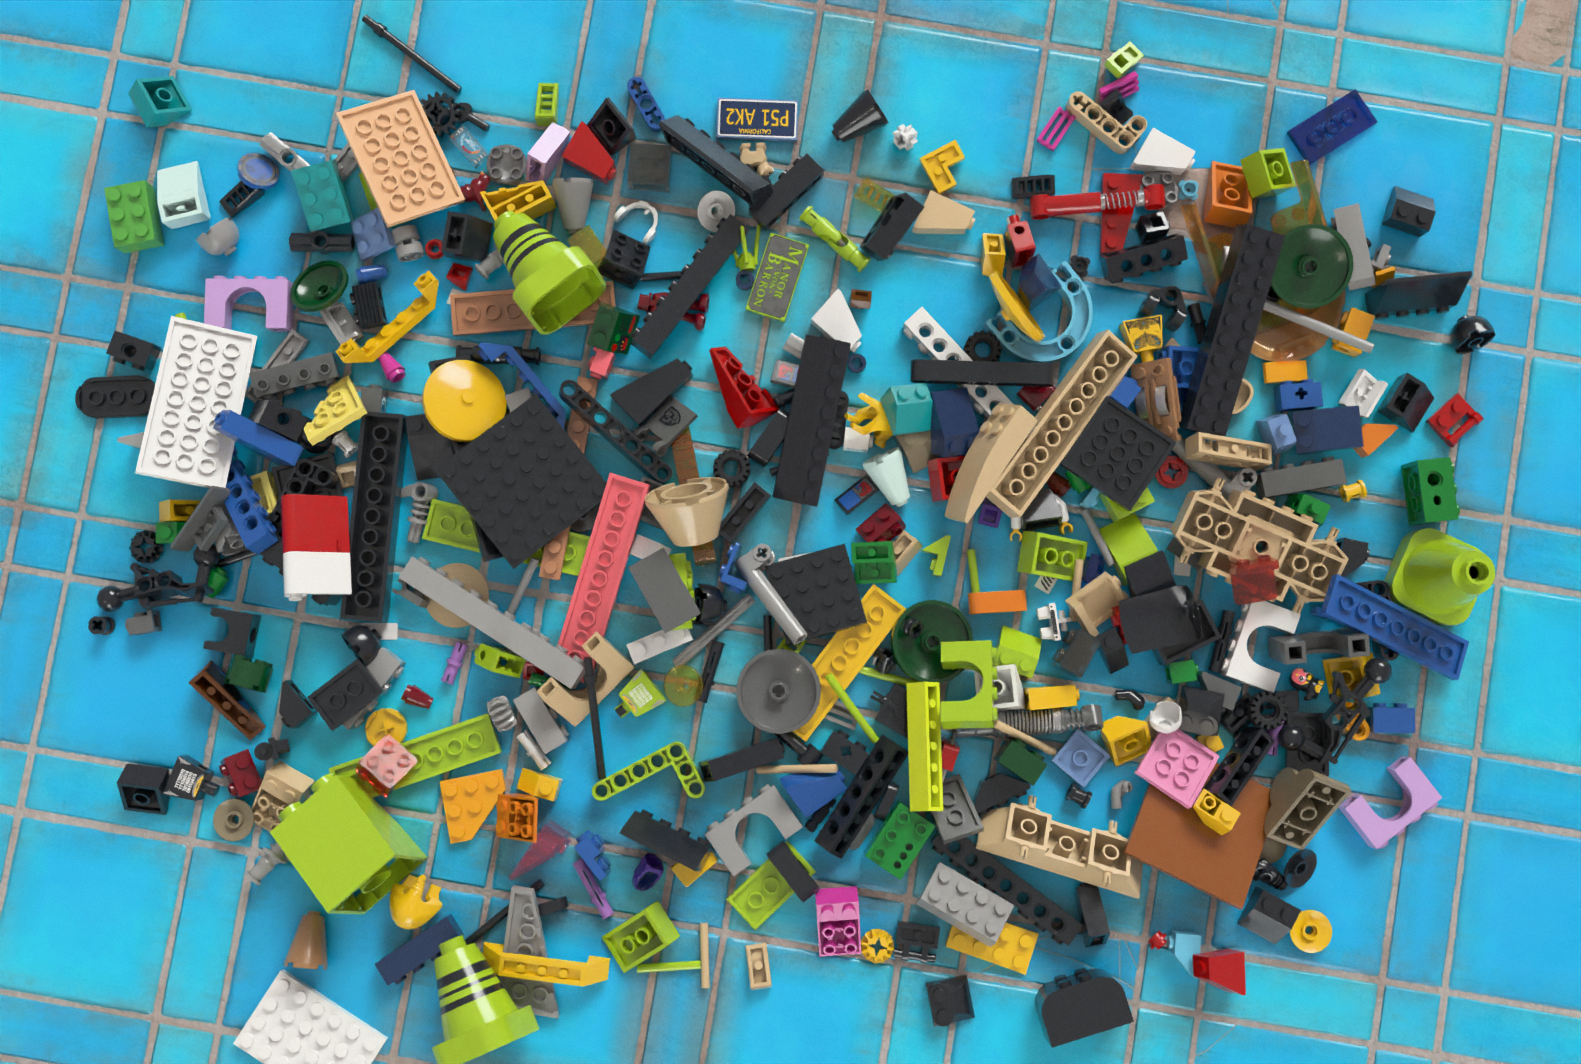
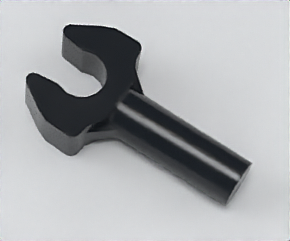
M459 103L460 107L466 111L464 115L457 117L461 124L469 121L485 132L489 130L490 125L473 115V108L470 104Z

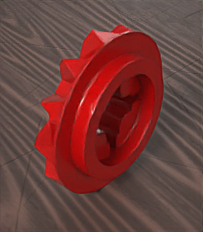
M1167 456L1155 477L1158 480V484L1165 488L1174 489L1184 484L1188 477V468L1179 457ZM1169 466L1172 470H1179V472L1173 475V478L1170 475L1163 474L1169 470Z

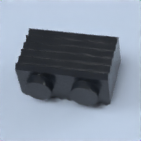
M369 282L352 286L353 293H350V300L352 305L356 306L357 312L354 313L356 325H359L363 330L388 325L380 285L377 282Z

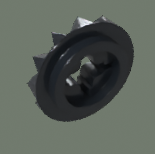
M144 530L138 532L134 538L130 539L131 545L129 549L131 550V556L137 562L152 563L163 552V544L156 543V533L153 531ZM145 541L146 544L153 545V547L147 548L146 552L144 549L139 548V546L145 544Z

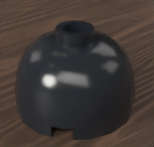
M1466 315L1459 318L1450 333V341L1457 354H1466L1474 351L1472 347L1479 345L1482 348L1487 345L1496 334L1493 326L1487 319L1481 316Z
M698 583L699 587H695L694 594L695 604L701 614L696 616V620H693L696 625H711L721 618L723 612H726L727 601L724 600L722 592L715 586Z
M357 625L341 634L346 645L355 653V657L357 659L360 658L366 666L374 661L381 649L379 640L382 637L375 628L370 630L367 626Z

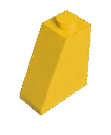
M1073 684L1023 688L1025 709L1027 710L1077 706V701L1080 700L1079 689L1075 688Z

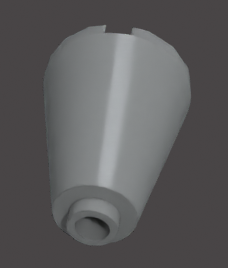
M564 178L552 179L564 230H568V234H581V230H584L594 184L593 179L570 178L565 179V181Z
M223 503L221 508L228 519V523L216 538L215 544L219 553L222 552L223 555L228 556L245 551V545L225 503Z

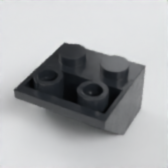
M448 211L441 252L446 258L481 263L488 256L493 223L469 214Z
M1405 373L1397 377L1377 412L1413 433L1434 397L1425 383L1409 373Z

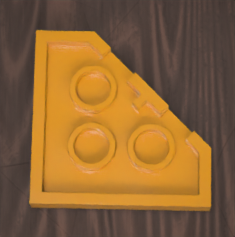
M503 769L440 781L450 843L472 840L475 837L479 828L496 805L498 794H504L506 791Z

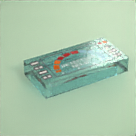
M461 125L448 137L475 169L486 161L490 154L464 125Z

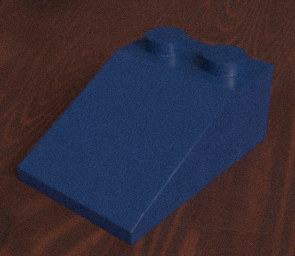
M967 387L930 392L933 400L931 453L942 457L967 454L979 433Z
M1359 406L1292 412L1298 455L1364 447Z

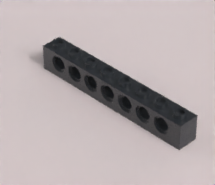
M937 830L930 840L934 845L932 847L934 851L941 856L944 853L951 857L949 862L957 868L963 866L968 870L966 874L975 881L979 878L984 882V888L992 893L996 891L1001 895V898L1019 908L1017 913L1025 919L1031 917L1035 920L1034 925L1043 932L1047 929L1051 932V938L1058 944L1062 945L1063 942L1068 946L1071 944L1083 927L1082 923L986 851L976 849V844L967 837L956 840L959 842L957 851H949L950 843L943 844ZM975 854L976 861L973 864H967V855ZM988 866L992 867V875L984 877L983 869ZM1008 879L1010 886L1005 890L1000 889V882ZM1021 892L1027 894L1024 902L1017 901V895ZM1037 905H1043L1044 907L1043 913L1040 915L1034 914V908ZM1060 918V925L1056 928L1051 927L1052 920Z

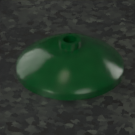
M331 260L321 261L309 266L298 275L291 287L290 296L293 304L298 309L306 312L321 311L332 306L342 297L347 288L349 277L346 269L342 264Z

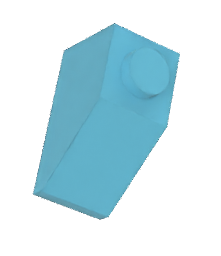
M1171 930V934L1167 937L1169 951L1187 973L1196 978L1193 976V954L1200 953L1201 935L1197 932Z

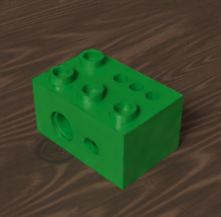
M1451 457L1416 460L1401 465L1409 526L1444 523L1459 519L1460 508L1456 502L1457 486L1453 480L1454 465L1451 462Z
M897 800L864 850V855L901 880L936 826L916 811H910V807Z

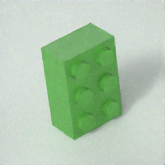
M142 180L104 188L113 243L116 249L123 253H130L165 246L155 188L151 184Z

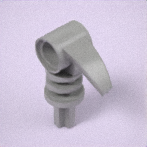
M421 482L405 486L401 489V498L412 496L414 499L412 505L415 506V509L410 511L413 513V517L409 516L407 521L411 522L407 540L413 543L419 542L423 525H427L425 516H428L426 511L430 509L428 503H431L432 499H437L438 489L435 485Z

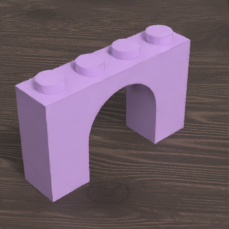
M213 276V279L206 278L204 324L232 330V310L236 300L245 293L258 292L263 295L266 301L265 328L271 332H290L293 329L294 304L290 296L293 283L287 277L276 276L275 279H267V277L255 276L254 279H247L244 276H234V279H226L224 276Z
M1401 756L1386 768L1399 784L1404 795L1403 806L1395 816L1387 819L1380 818L1362 795L1353 794L1339 806V809L1369 847L1375 849L1385 847L1389 843L1388 840L1403 833L1405 831L1404 827L1409 823L1418 821L1422 817L1421 814L1435 808L1438 805L1437 801L1442 798L1411 757Z

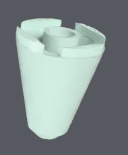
M899 447L887 450V453L877 454L869 458L862 465L890 504H896L897 507L908 503L907 499L910 497L902 452Z

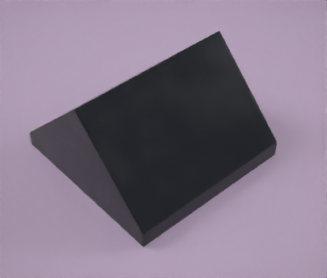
M609 97L603 101L587 124L611 156L636 139L633 127Z

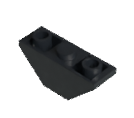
M998 772L979 781L972 802L978 816L988 813L990 811L989 808L994 805L1000 807L1008 803L1007 799L1013 796L1019 798L1027 794L1026 790L1031 787L1026 782Z

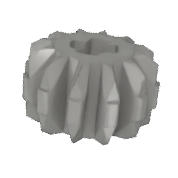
M497 696L487 702V710L494 726L499 732L507 731L517 725L515 713L506 696Z

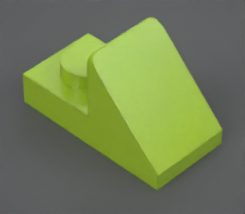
M949 535L921 550V552L936 555V558L931 559L929 570H932V576H942L951 539Z

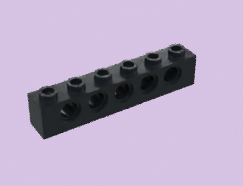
M882 734L814 841L829 853L842 859L908 756V751Z

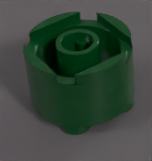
M234 654V657L231 658L224 683L266 693L273 673V664L255 659L253 663L252 659Z

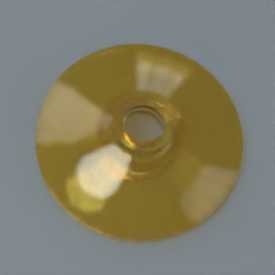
M678 665L670 669L664 679V691L667 698L673 704L681 707L690 706L698 701L703 690L700 674L688 665ZM685 681L688 683L687 689L684 687Z

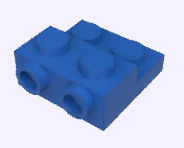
M1169 345L1163 347L1162 351L1158 353V359L1171 358L1173 376L1176 377L1178 390L1188 389L1200 350L1198 347Z
M588 829L576 839L578 843L574 848L598 880L601 881L611 871L609 868L611 864L604 855L602 857L599 855L605 849L603 846L605 842L599 834L595 835Z

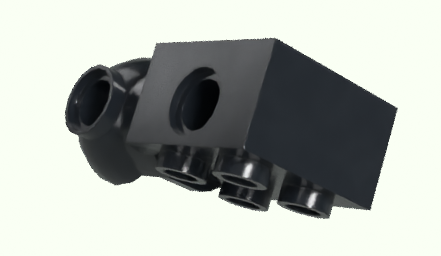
M267 398L265 400H256L248 417L249 420L303 446L310 453H323L332 445L333 434L312 446L304 431L305 425L311 423L312 419L302 415L301 411L294 408L283 407L284 403L273 398L271 400Z

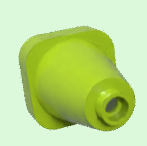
M1425 528L1409 532L1403 537L1384 581L1389 585L1393 603L1436 625H1457L1464 622L1470 616L1477 597L1488 590L1493 584L1495 567L1491 559L1478 548L1439 530Z

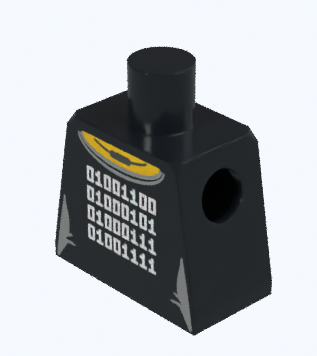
M181 755L176 760L162 794L198 801L202 800L205 794L215 797L220 790V785L211 782L214 775L213 770L188 755Z

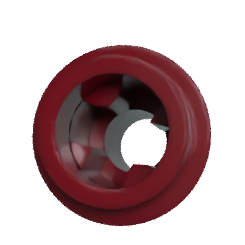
M408 684L401 700L405 701V704L429 710L434 698L430 697V695L416 685L411 686Z

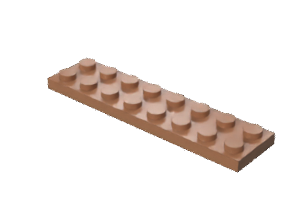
M605 281L606 289L601 297L563 327L593 325L601 302L616 307L614 281ZM515 289L450 294L454 336L537 329L513 300Z

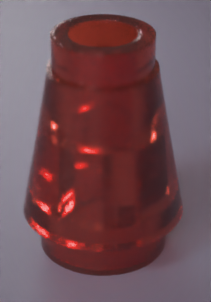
M1055 471L1046 481L1052 492L1060 498L1072 488L1069 484L1070 481Z

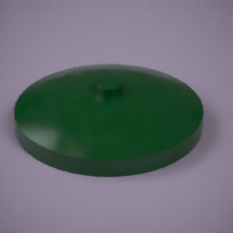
M1319 224L1297 226L1284 233L1285 238L1270 285L1274 293L1284 302L1300 308H1317L1334 301L1346 289L1353 273V255L1345 238L1336 230Z
M938 600L922 601L908 607L897 618L891 633V649L897 665L907 676L918 682L944 683L958 676L964 669H943L941 664V642L973 641V633L965 616L951 604ZM909 618H915L924 625L922 634L916 639L905 635L903 632V625Z

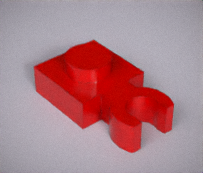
M1118 605L1111 607L1113 615L1110 616L1113 627H1117L1118 634L1125 645L1127 642L1121 627Z

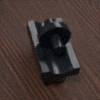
M274 737L269 738L268 743L258 744L254 750L256 758L261 761H267L271 757L273 760L280 759L279 754L290 752L287 738L275 741Z

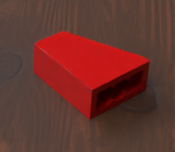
M581 121L562 154L564 163L607 185L609 180L612 181L617 173L615 162L588 126Z
M1223 949L1193 954V976L1226 992L1246 995L1244 952Z

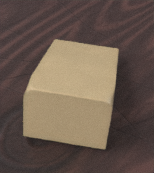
M767 943L746 945L751 990L771 988L772 981Z

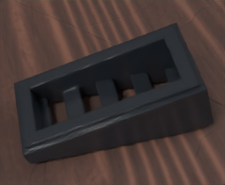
M1055 175L1012 178V199H1030L1031 196L1039 194L1055 195ZM1019 183L1023 184V193H1019ZM1027 183H1031V192H1027ZM1036 183H1039V191H1036ZM1044 183H1048V190L1044 191Z
M240 181L219 202L229 216L233 218L265 195L261 188L258 190L252 189L253 191L250 193L247 190L249 186ZM243 191L247 195L245 198L241 195ZM236 196H237V197L240 199V201H241L239 204H238L237 201L234 199ZM229 201H231L235 206L233 210L228 204Z

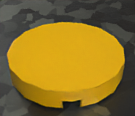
M383 708L373 712L365 724L366 738L372 746L381 750L402 743L408 732L405 717L399 711L392 708Z

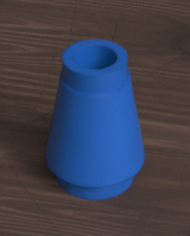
M384 264L360 266V269L355 270L360 285L376 282L388 276Z

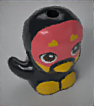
M1302 668L1293 670L1289 676V683L1293 688L1306 692L1303 698L1305 701L1316 700L1325 684V681L1319 678L1314 679L1311 673Z

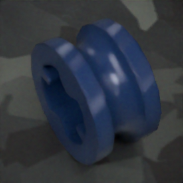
M742 270L737 274L736 284L741 290L752 288L754 276L750 271ZM742 276L743 278L744 276H748V281L750 283H745L746 285H742L740 278Z
M854 354L848 360V368L853 373H860L866 367V359L860 354ZM856 358L860 359L862 367L858 366V369L853 368L854 364L851 361L853 359L856 361Z

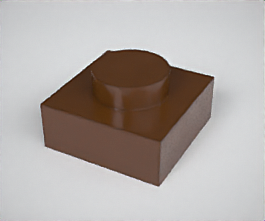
M852 289L850 307L870 309L872 291Z

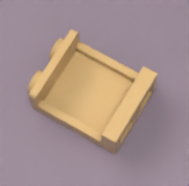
M1107 572L1102 573L1065 600L1082 630L1091 638L1099 634L1096 627L1113 615L1111 607L1118 606L1120 600L1129 598L1127 593L1121 590L1120 586L1122 584L1115 575L1111 576Z

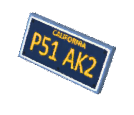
M718 98L717 139L797 142L798 100Z

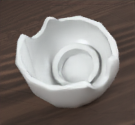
M1170 701L1157 703L1153 712L1150 711L1149 720L1151 727L1157 732L1166 734L1176 731L1182 724L1181 707Z

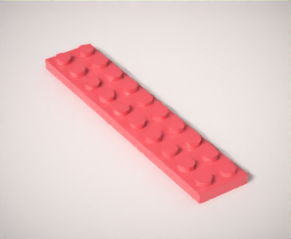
M614 473L609 474L558 642L559 645L568 650L566 654L572 658L574 655L581 659L590 657L582 645L596 631L605 637L628 562L629 553L645 506L644 498L649 493L651 486L649 484ZM592 658L593 671H594L597 662Z

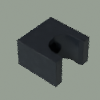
M212 607L210 615L224 618L229 625V633L223 641H204L203 649L242 656H253L261 615Z

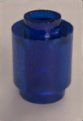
M1090 553V557L1085 556L1082 582L1089 584L1103 573L1106 562L1102 560L1103 556Z

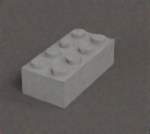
M941 862L935 866L916 902L920 907L989 947L997 942L1014 907L1010 902Z

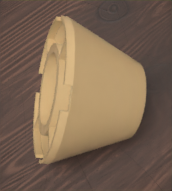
M722 478L687 479V484L675 486V482L658 487L650 491L644 499L645 504L674 545L681 547L696 546L710 542L718 537L729 486L726 480Z

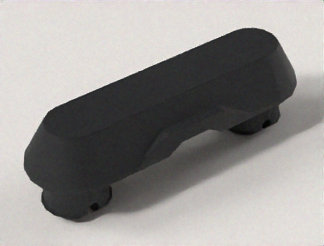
M841 391L830 443L831 449L840 448L844 440L846 425L844 415L848 411L849 397L843 391Z

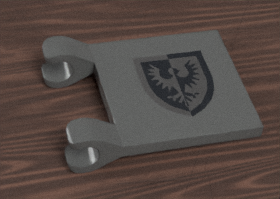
M672 396L644 425L637 427L633 434L644 442L650 431L654 433L661 441L653 444L652 450L659 457H663L669 446L698 416Z

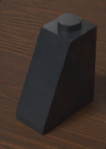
M1081 883L1078 885L1079 887H1076L1075 898L1080 923L1083 924L1081 930L1085 948L1106 944L1110 930L1098 886Z

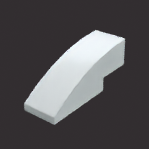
M636 534L629 554L644 559L662 548L665 549L669 556L671 549Z

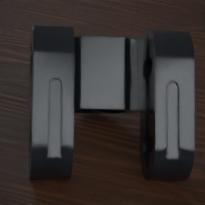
M1168 286L1150 291L1137 313L1148 317L1154 311L1157 304L1167 309H1173L1164 328L1175 332L1180 328L1188 314L1180 289L1176 286ZM1166 292L1174 295V301H1169L1166 298Z

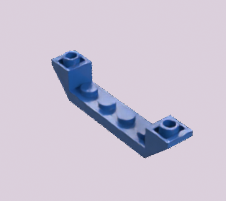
M480 343L478 345L480 349L478 354L485 362L489 360L492 363L503 353L506 354L504 359L511 367L516 366L520 371L518 375L525 384L529 382L532 385L533 389L531 391L533 394H536L539 399L542 398L547 403L545 406L552 415H557L556 420L564 429L566 410L516 350L509 345Z

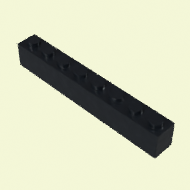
M731 214L727 219L723 217L716 226L718 228L715 234L710 233L704 241L707 245L703 250L699 248L693 255V263L684 266L680 272L682 277L679 281L674 280L670 284L668 295L660 297L655 304L658 307L654 313L650 311L643 320L645 322L643 327H637L632 333L631 337L633 340L631 345L649 359L654 356L742 242L740 227L744 226L745 236L748 234L750 229Z

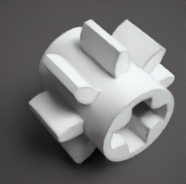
M902 124L892 133L894 135L893 143L899 147V150L905 147L908 151L918 142L916 139L918 132L912 128V125L905 127Z

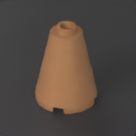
M308 911L307 915L302 916L283 967H288V963H293V968L318 969V965H323V970H327L325 917L320 916L321 912Z

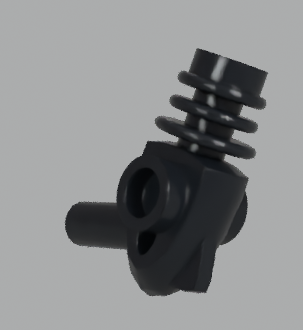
M1265 858L1258 861L1253 880H1261L1275 889L1284 890L1287 884L1280 871Z

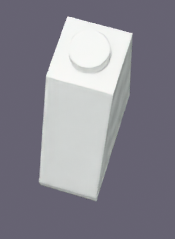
M1153 128L1129 169L1145 172H1170L1181 175L1185 169L1189 171L1195 162V159L1192 157L1196 151Z
M837 289L811 318V324L827 338L851 343L850 351L855 352L862 344L860 342L862 335L842 292Z

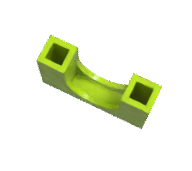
M992 640L941 642V664L943 669H971L979 673L983 678V686L980 692L972 699L966 701H941L940 722L943 729L994 728V720H998V708L994 707V700H998L997 687H994V680L998 679L997 667H994V660H997V648H993Z

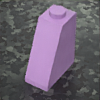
M553 122L527 153L526 181L536 182L543 180L545 185L547 184L569 144L570 131Z

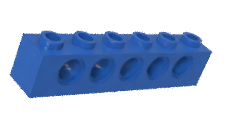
M234 446L226 488H229L231 493L224 503L245 547L258 555L279 541L275 534L277 530L268 520L267 516L269 514L261 505V497L253 489V481L246 474V467L238 458V450Z

